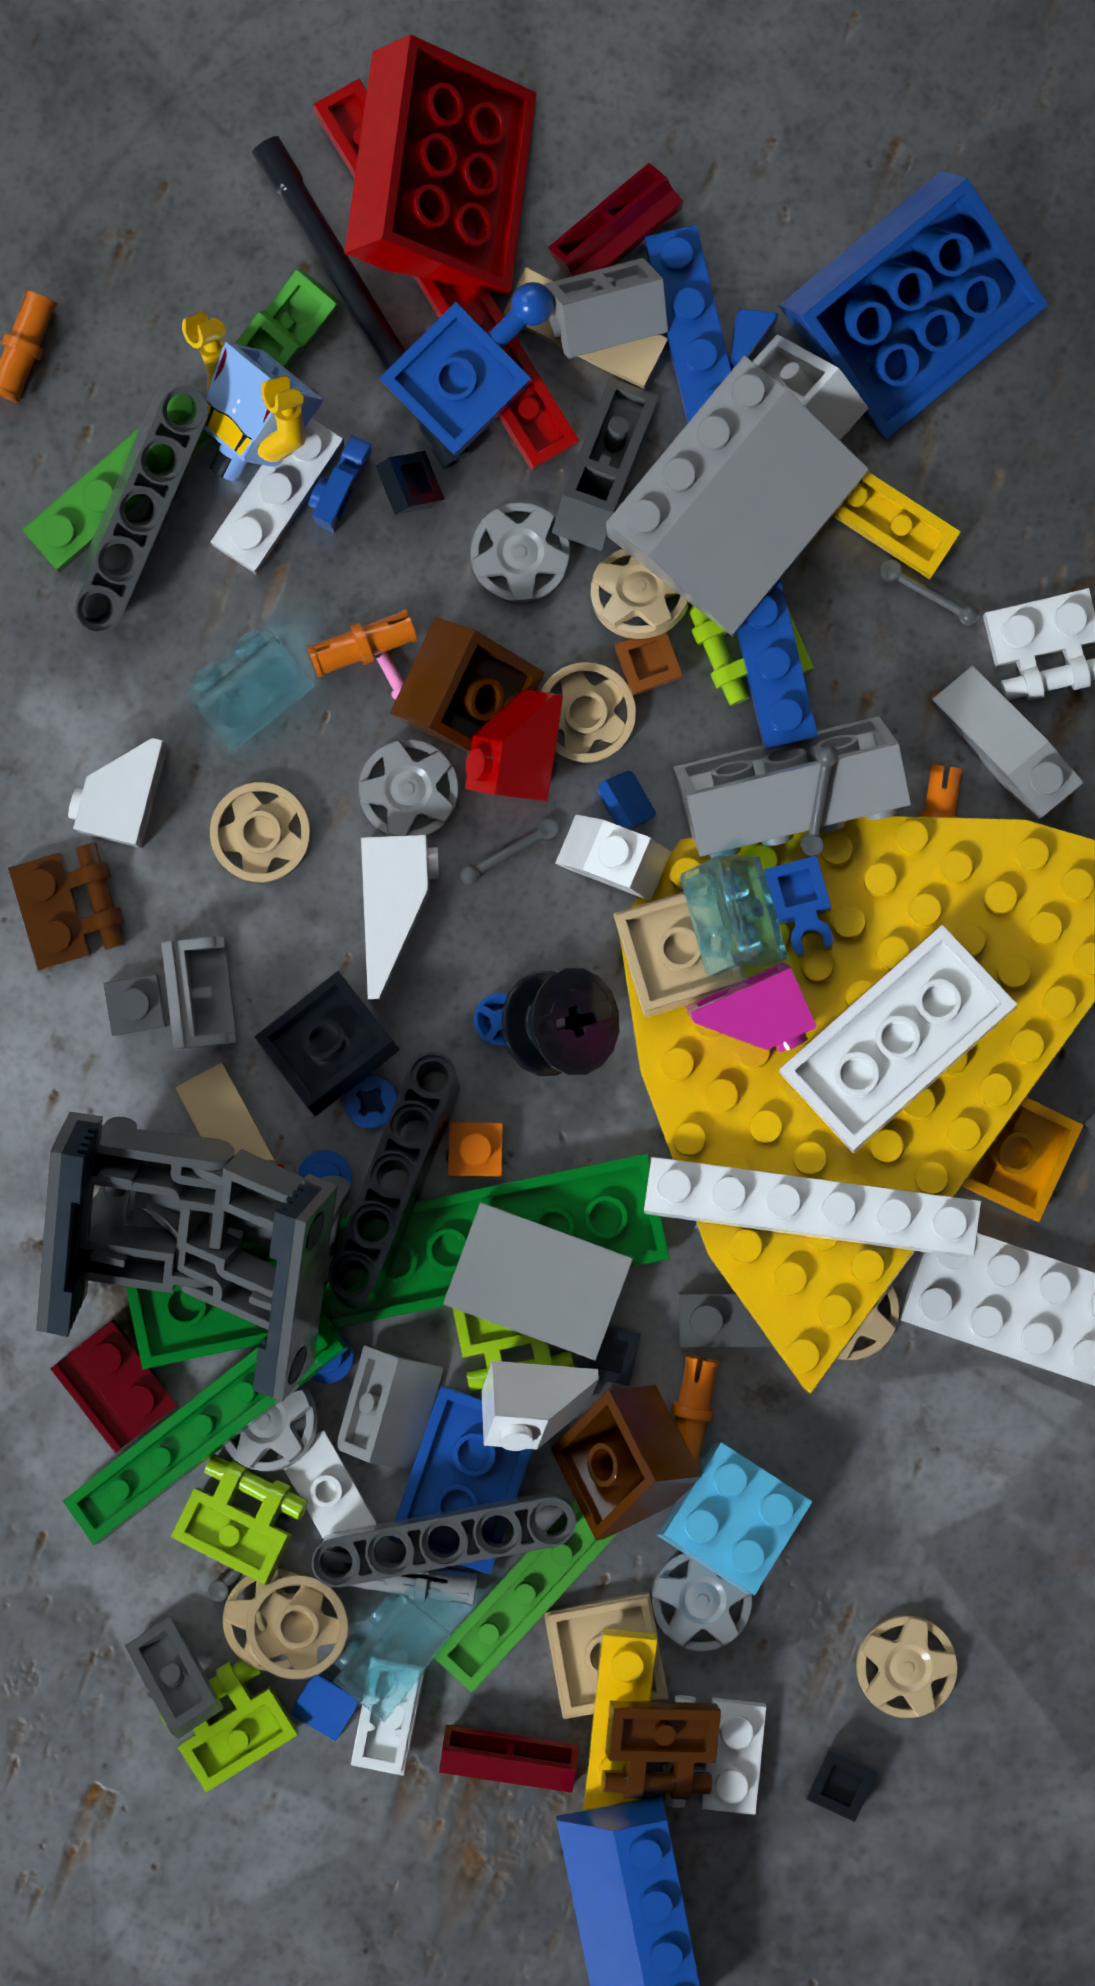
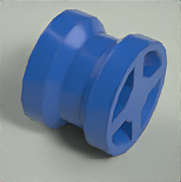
M495 993L485 997L478 1004L474 1014V1027L479 1037L487 1044L496 1047H506L502 1036V1010L507 997L506 993Z
M368 1075L345 1093L344 1107L346 1113L355 1124L361 1127L378 1128L384 1126L388 1122L398 1097V1092L388 1079L377 1075Z

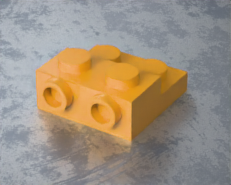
M1027 1097L962 1188L985 1197L1031 1220L1040 1222L1083 1125Z

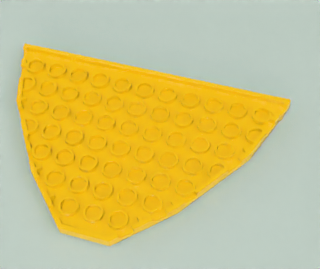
M864 816L845 821V826L838 830L819 833L824 847L821 853L817 855L830 900L831 911L818 914L817 916L819 920L829 926L832 932V950H825L823 940L818 934L809 933L802 939L805 957L798 958L793 952L791 935L795 928V922L778 924L764 869L812 857L807 855L801 847V839L805 834L809 833V830L795 833L790 841L779 845L766 846L759 842L743 846L739 853L721 859L710 858L709 855L700 857L692 838L681 839L670 854L651 901L638 897L630 908L717 883L746 978L781 962L788 964L793 971L817 1028L806 1032L808 1040L801 1045L787 1051L778 1052L776 1046L765 1050L698 1025L692 1021L685 1007L644 1018L621 942L640 1072L673 1160L955 1197L1095 1004V840L1028 820L891 816L884 819L870 820ZM943 925L1017 1003V1008L853 1154L782 1077L779 1069ZM696 1221L708 1256L798 1379L803 1389L809 1394H812L915 1252L914 1250Z

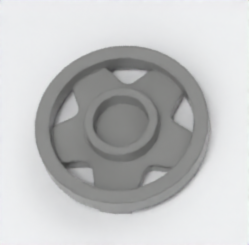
M510 503L491 511L476 528L471 542V564L480 584L493 596L511 603L534 602L554 591L564 578L570 560V545L567 538L557 535L561 551L547 543L550 529L554 527L556 517L546 509L530 503ZM512 513L530 514L519 524L507 516ZM487 530L493 545L479 555L480 541ZM539 574H555L548 584L534 591L536 577ZM489 577H506L510 592L497 587L489 580Z
M411 739L394 741L379 748L365 763L358 786L360 804L371 824L388 836L426 835L427 837L443 827L455 809L458 799L457 776L448 758L434 746L423 741ZM406 749L422 751L430 756L420 761H414ZM383 758L385 773L382 776L369 779L373 768ZM446 774L450 785L449 800L437 789L438 783ZM370 804L381 805L387 808V824L376 816ZM418 816L435 820L424 828L411 830Z
M303 1384L286 1397L283 1402L281 1401L240 1433L241 1437L238 1446L234 1439L226 1444L225 1448L228 1453L243 1466L258 1471H278L298 1462L311 1447L318 1425L316 1404L308 1388ZM306 1414L305 1430L302 1438H300L294 1425L296 1421ZM270 1449L284 1457L273 1462H259Z
M681 1552L668 1560L658 1572L652 1586L651 1604L657 1625L670 1640L686 1649L709 1651L727 1645L741 1633L751 1613L752 1594L744 1593ZM689 1560L687 1573L684 1577H668L675 1567ZM660 1600L671 1605L675 1610L670 1625L664 1619ZM742 1600L739 1617L734 1623L729 1611L730 1607ZM702 1629L715 1638L710 1641L690 1640Z

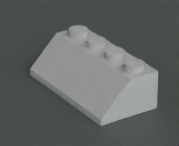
M877 716L817 731L818 738L815 741L764 752L763 745L674 766V774L690 832L700 857L709 855L710 858L714 859L727 858L739 853L743 846L759 842L766 846L779 845L790 841L793 838V834L809 830L821 766L817 760V753L820 748L827 745L837 749L838 760L831 766L820 833L838 830L845 826V821L864 816L870 820H878L895 815L898 812L897 808L911 805L899 743L881 718Z

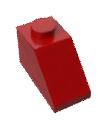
M524 689L478 730L472 737L471 750L466 759L467 777L465 789L499 796L547 802L563 695Z

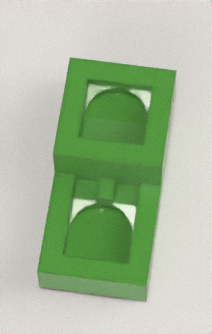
M296 269L267 309L256 314L234 344L263 350L285 369H288L342 305V302L304 269Z

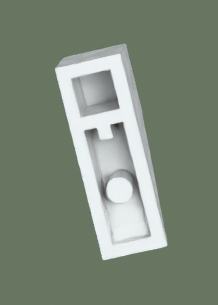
M426 835L361 838L368 1000L370 1001L382 1000L430 893L429 880L439 879L438 847L428 848Z

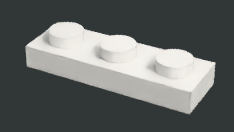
M311 419L305 428L306 441L301 448L286 457L276 467L261 465L211 540L212 546L255 574L258 573L313 491L318 480L323 476L344 444L343 438L314 419Z

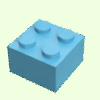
M719 1442L712 1444L700 1463L699 1470L702 1477L677 1500L656 1535L744 1593L755 1595L812 1501L730 1447Z

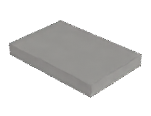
M480 1202L443 1304L596 1360L633 1258Z

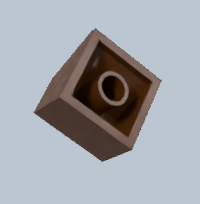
M435 617L390 714L424 734L469 754L473 735L522 690L536 691L544 671L474 629Z
M656 1385L608 1389L551 1448L595 1540L606 1539L672 1506L702 1477Z

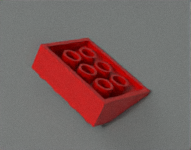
M412 34L373 51L344 254L390 272L501 294L511 292L537 92Z

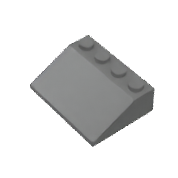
M744 355L607 520V536L733 637L869 472V469L784 386Z

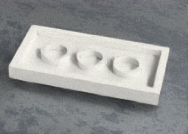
M941 925L780 1068L779 1072L854 1154L1017 1008V1003L952 934Z
M979 1233L976 1236L974 1258L921 1252L899 1320L1095 1386L1094 1272Z

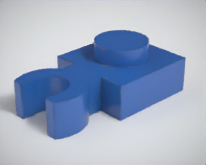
M351 435L343 450L338 466L334 467L329 479L321 476L308 503V506L315 508L312 517L316 525L335 533L356 489V482L371 455L370 443Z
M817 855L764 869L778 924L795 922V928L791 935V944L795 955L798 958L805 957L802 939L809 933L818 934L823 940L825 950H832V932L829 926L819 920L817 916L818 914L831 911V904Z

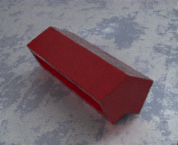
M647 163L547 248L567 278L614 266L645 240V236L652 235L682 209L684 201L674 191L668 178L652 164Z
M446 1724L439 1773L572 1793L577 1770L579 1745ZM450 1744H451V1745L464 1746V1747L484 1749V1750L497 1751V1752H504V1753H506V1754L495 1753V1752H489V1751H482V1750H476V1749H469V1748H462V1747H456V1746H450ZM513 1754L523 1755V1756H530V1757H537V1758H543V1759H550V1760H556V1761L569 1762V1764H567V1763H561V1762L548 1761V1760L535 1759V1758L515 1756V1755H513Z

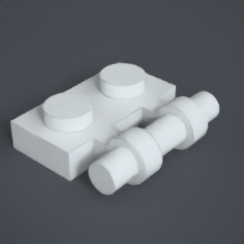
M1089 588L986 612L983 615L995 667L1014 662L1017 665L1018 677L1001 680L1002 693L1008 701L1025 697L1027 701L1044 698V692L1072 686L1073 690L1090 687L1091 681L1095 680V658L1086 660L1081 647L1095 643V611ZM1060 651L1063 652L1064 666L1039 671L1035 657Z
M677 1695L675 1696V1702L696 1703V1698ZM712 1698L711 1703H716L721 1710L716 1763H705V1767L694 1766V1772H710L712 1775L711 1794H702L701 1808L755 1815L766 1704ZM673 1762L664 1764L662 1771H670ZM665 1794L664 1804L670 1807L683 1808L686 1806V1800L672 1799L670 1794Z

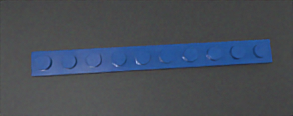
M697 225L645 236L644 242L649 264L663 278L668 326L666 337L668 338V345L687 424L731 372ZM780 579L736 632L764 752L815 741L818 738Z

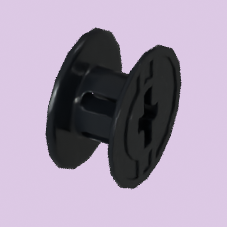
M565 968L559 972L534 971L520 978L507 994L502 1010V1036L509 1054L522 1069L536 1076H557L561 1073L567 1075H587L602 1067L613 1053L620 1032L619 1009L611 989L600 976L584 968ZM565 1018V1025L557 1027L556 1020Z

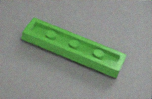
M184 393L177 394L172 398L167 407L168 416L174 422L183 421L188 418L192 411V401ZM140 427L22 529L59 573L89 548ZM204 429L201 431L190 459L214 439ZM157 444L150 448L146 455V465L149 470L160 471L167 467L171 459V451L168 445ZM136 494L130 497L125 504V516L141 503L147 495Z
M575 1498L571 1501L576 1516V1527L572 1536L565 1543L556 1547L525 1552L433 1652L432 1657L471 1693L618 1534L616 1533L603 1540H595ZM562 1511L545 1532L555 1533L560 1531L567 1521L566 1513Z

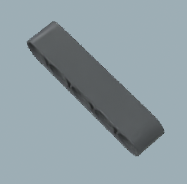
M179 381L167 382L159 387L154 394L71 588L68 598L69 611L80 626L88 632L96 634L109 632L121 620L206 422L208 414L207 401L202 393L186 383ZM177 394H188L192 400L190 415L183 421H171L167 412L169 401ZM157 444L168 445L171 451V459L167 467L160 471L149 470L146 465V455L150 448ZM136 494H145L150 501L147 515L140 520L133 521L127 519L124 509L128 499ZM114 544L127 545L129 558L126 564L119 569H107L103 562L106 550ZM95 593L105 594L108 598V607L105 613L98 618L85 617L82 612L85 599Z
M545 1492L338 1531L326 1535L318 1543L312 1556L311 1567L315 1577L322 1584L329 1587H344L556 1547L565 1543L572 1536L576 1527L575 1511L572 1503L565 1496L556 1492ZM548 1505L560 1507L567 1516L565 1526L555 1533H547L541 1530L535 1521L537 1513ZM494 1515L506 1517L514 1528L511 1537L502 1543L489 1541L482 1531L484 1522ZM438 1526L452 1527L458 1533L460 1543L454 1551L449 1553L438 1552L429 1542L430 1532ZM385 1536H395L404 1543L406 1555L396 1563H387L377 1555L376 1543ZM341 1546L350 1553L352 1566L343 1573L329 1571L323 1563L322 1553L329 1547Z

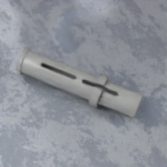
M325 1550L322 1553L323 1563L329 1571L343 1573L352 1566L350 1553ZM381 1558V1560H383V1561H385V1562H387V1563H396V1562H398V1561H395V1560H388V1559H382V1558ZM439 1568L350 1586L414 1596V1602L425 1603L426 1598L466 1604L473 1607L478 1572L473 1571L472 1573Z

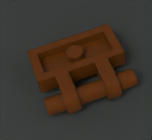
M96 842L75 848L81 868L71 872H67L61 853L8 868L39 971L92 956L86 935L100 932L105 951L126 945L120 926L125 923L121 907L115 908L107 882V879L111 878V873L107 861H101ZM87 886L94 914L81 918L73 890Z
M610 1700L605 1754L609 1761L626 1762L623 1770H603L601 1777L602 1791L622 1793L624 1798L641 1799L643 1793L670 1794L672 1799L689 1800L691 1794H711V1773L694 1772V1764L716 1763L721 1710L716 1703ZM647 1762H673L670 1771H646Z

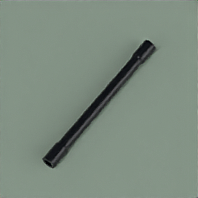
M273 136L264 140L253 149L252 154L274 191L284 200L387 371L406 352L350 258L347 254H344V248L305 186L301 172L279 136ZM414 415L419 424L420 432L443 470L453 467L470 455V451L466 448L455 457Z

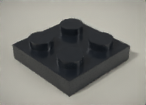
M339 971L254 1036L315 1117L400 1051V1048Z

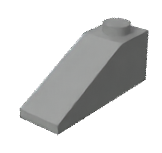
M973 665L931 700L1032 822L1042 818L1084 783L1053 745Z

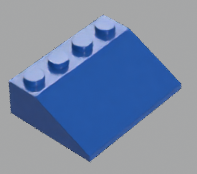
M941 170L778 306L810 352L842 371L869 408L863 415L879 435L887 440L1047 307L1048 303L969 179Z

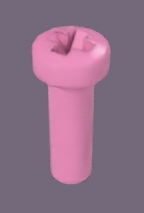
M386 651L377 655L376 659L394 690L391 695L396 700L404 681L389 653Z

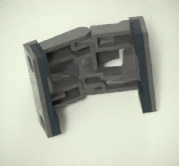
M69 1112L50 1151L36 1331L68 1337L73 1327V1322L75 1323L76 1315L78 1316L79 1309L86 1298L88 1281L173 1293L175 1286L179 1285L184 1293L268 1330V1335L264 1339L263 1344H260L258 1347L253 1391L283 1402L314 1364L323 1292L329 1282V1267L338 1247L342 1206L349 1198L350 1183L339 1176H325L320 1179L308 1173L303 1178L296 1173V1168L293 1164H286L285 1167L281 1164L275 1165V1161L262 1159L243 1149L234 1155L232 1145L220 1139L137 1129L135 1121L120 1116L112 1117L102 1125L103 1116ZM94 1185L100 1186L97 1194L93 1197ZM131 1191H136L134 1206L146 1210L165 1229L125 1225ZM210 1213H213L212 1225L209 1224ZM228 1228L243 1230L242 1240L227 1233ZM243 1241L271 1246L269 1258L277 1260L276 1266L243 1251Z

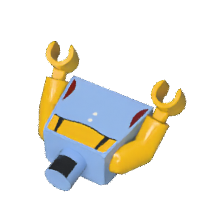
M201 311L183 320L182 331L189 345L196 349L200 348V354L207 371V394L205 400L207 401L208 414L203 429L221 443L210 465V469L224 479L238 482L248 462L276 467L286 457L301 448L306 441L305 428L319 409L323 399L265 351L219 340L225 335L226 328L224 323L216 318L208 320L207 314Z

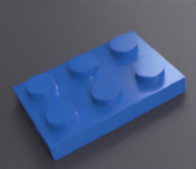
M441 1384L395 1521L517 1498L533 1449L510 1451L503 1447L484 1446L482 1398ZM501 1515L489 1517L482 1526L484 1536L489 1541L501 1543L509 1520ZM438 1526L429 1534L431 1546L441 1553L454 1551L460 1543L458 1533L449 1526ZM389 1536L388 1540L404 1545L399 1538ZM496 1558L460 1565L490 1575Z

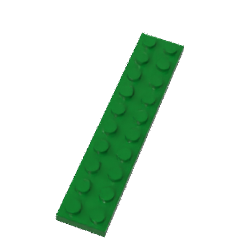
M648 1153L417 1201L381 1294L376 1302L368 1308L359 1310L348 1308L340 1303L328 1282L323 1292L321 1310L334 1328L338 1329L446 1306L443 1302L480 1202L633 1258L630 1267L670 1259L661 1216L649 1215L644 1212L650 1171ZM350 1215L341 1217L338 1245ZM381 1219L370 1220L364 1225L361 1238L370 1242L380 1241L388 1233L389 1223ZM243 1241V1251L276 1266L277 1260L269 1258L271 1246ZM362 1269L350 1270L342 1279V1289L352 1293L362 1290L369 1281V1273ZM179 1285L175 1286L173 1293L126 1286L142 1369L263 1344L264 1339L268 1335L267 1329L184 1293Z

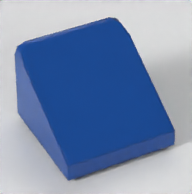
M741 308L739 312L737 311L730 356L731 371L744 355L751 359L775 327L778 313Z
M626 771L599 783L597 793L616 825L633 830L656 815L655 809L633 772Z
M323 1671L316 1676L310 1677L289 1715L336 1742L360 1703L363 1693Z

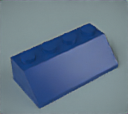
M663 1795L556 1816L590 1986H700Z

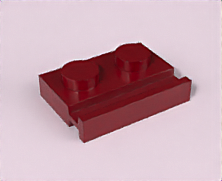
M115 1320L110 1321L50 1368L115 1454L179 1404L152 1368L142 1369L139 1351Z

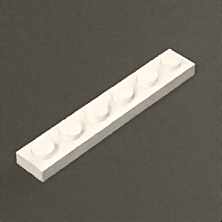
M651 1157L644 1212L649 1215L974 1258L981 1201Z

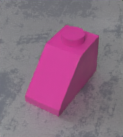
M781 962L685 1006L688 1015L694 1023L765 1050L775 1046L778 1052L790 1050L808 1040L806 1032L817 1028L793 971L785 962Z

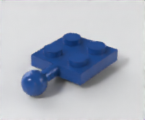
M528 282L518 287L512 296V310L488 334L455 302L379 378L455 457L462 453L532 383V379L503 348L526 325H540L550 318L554 309V299L550 290L543 284Z

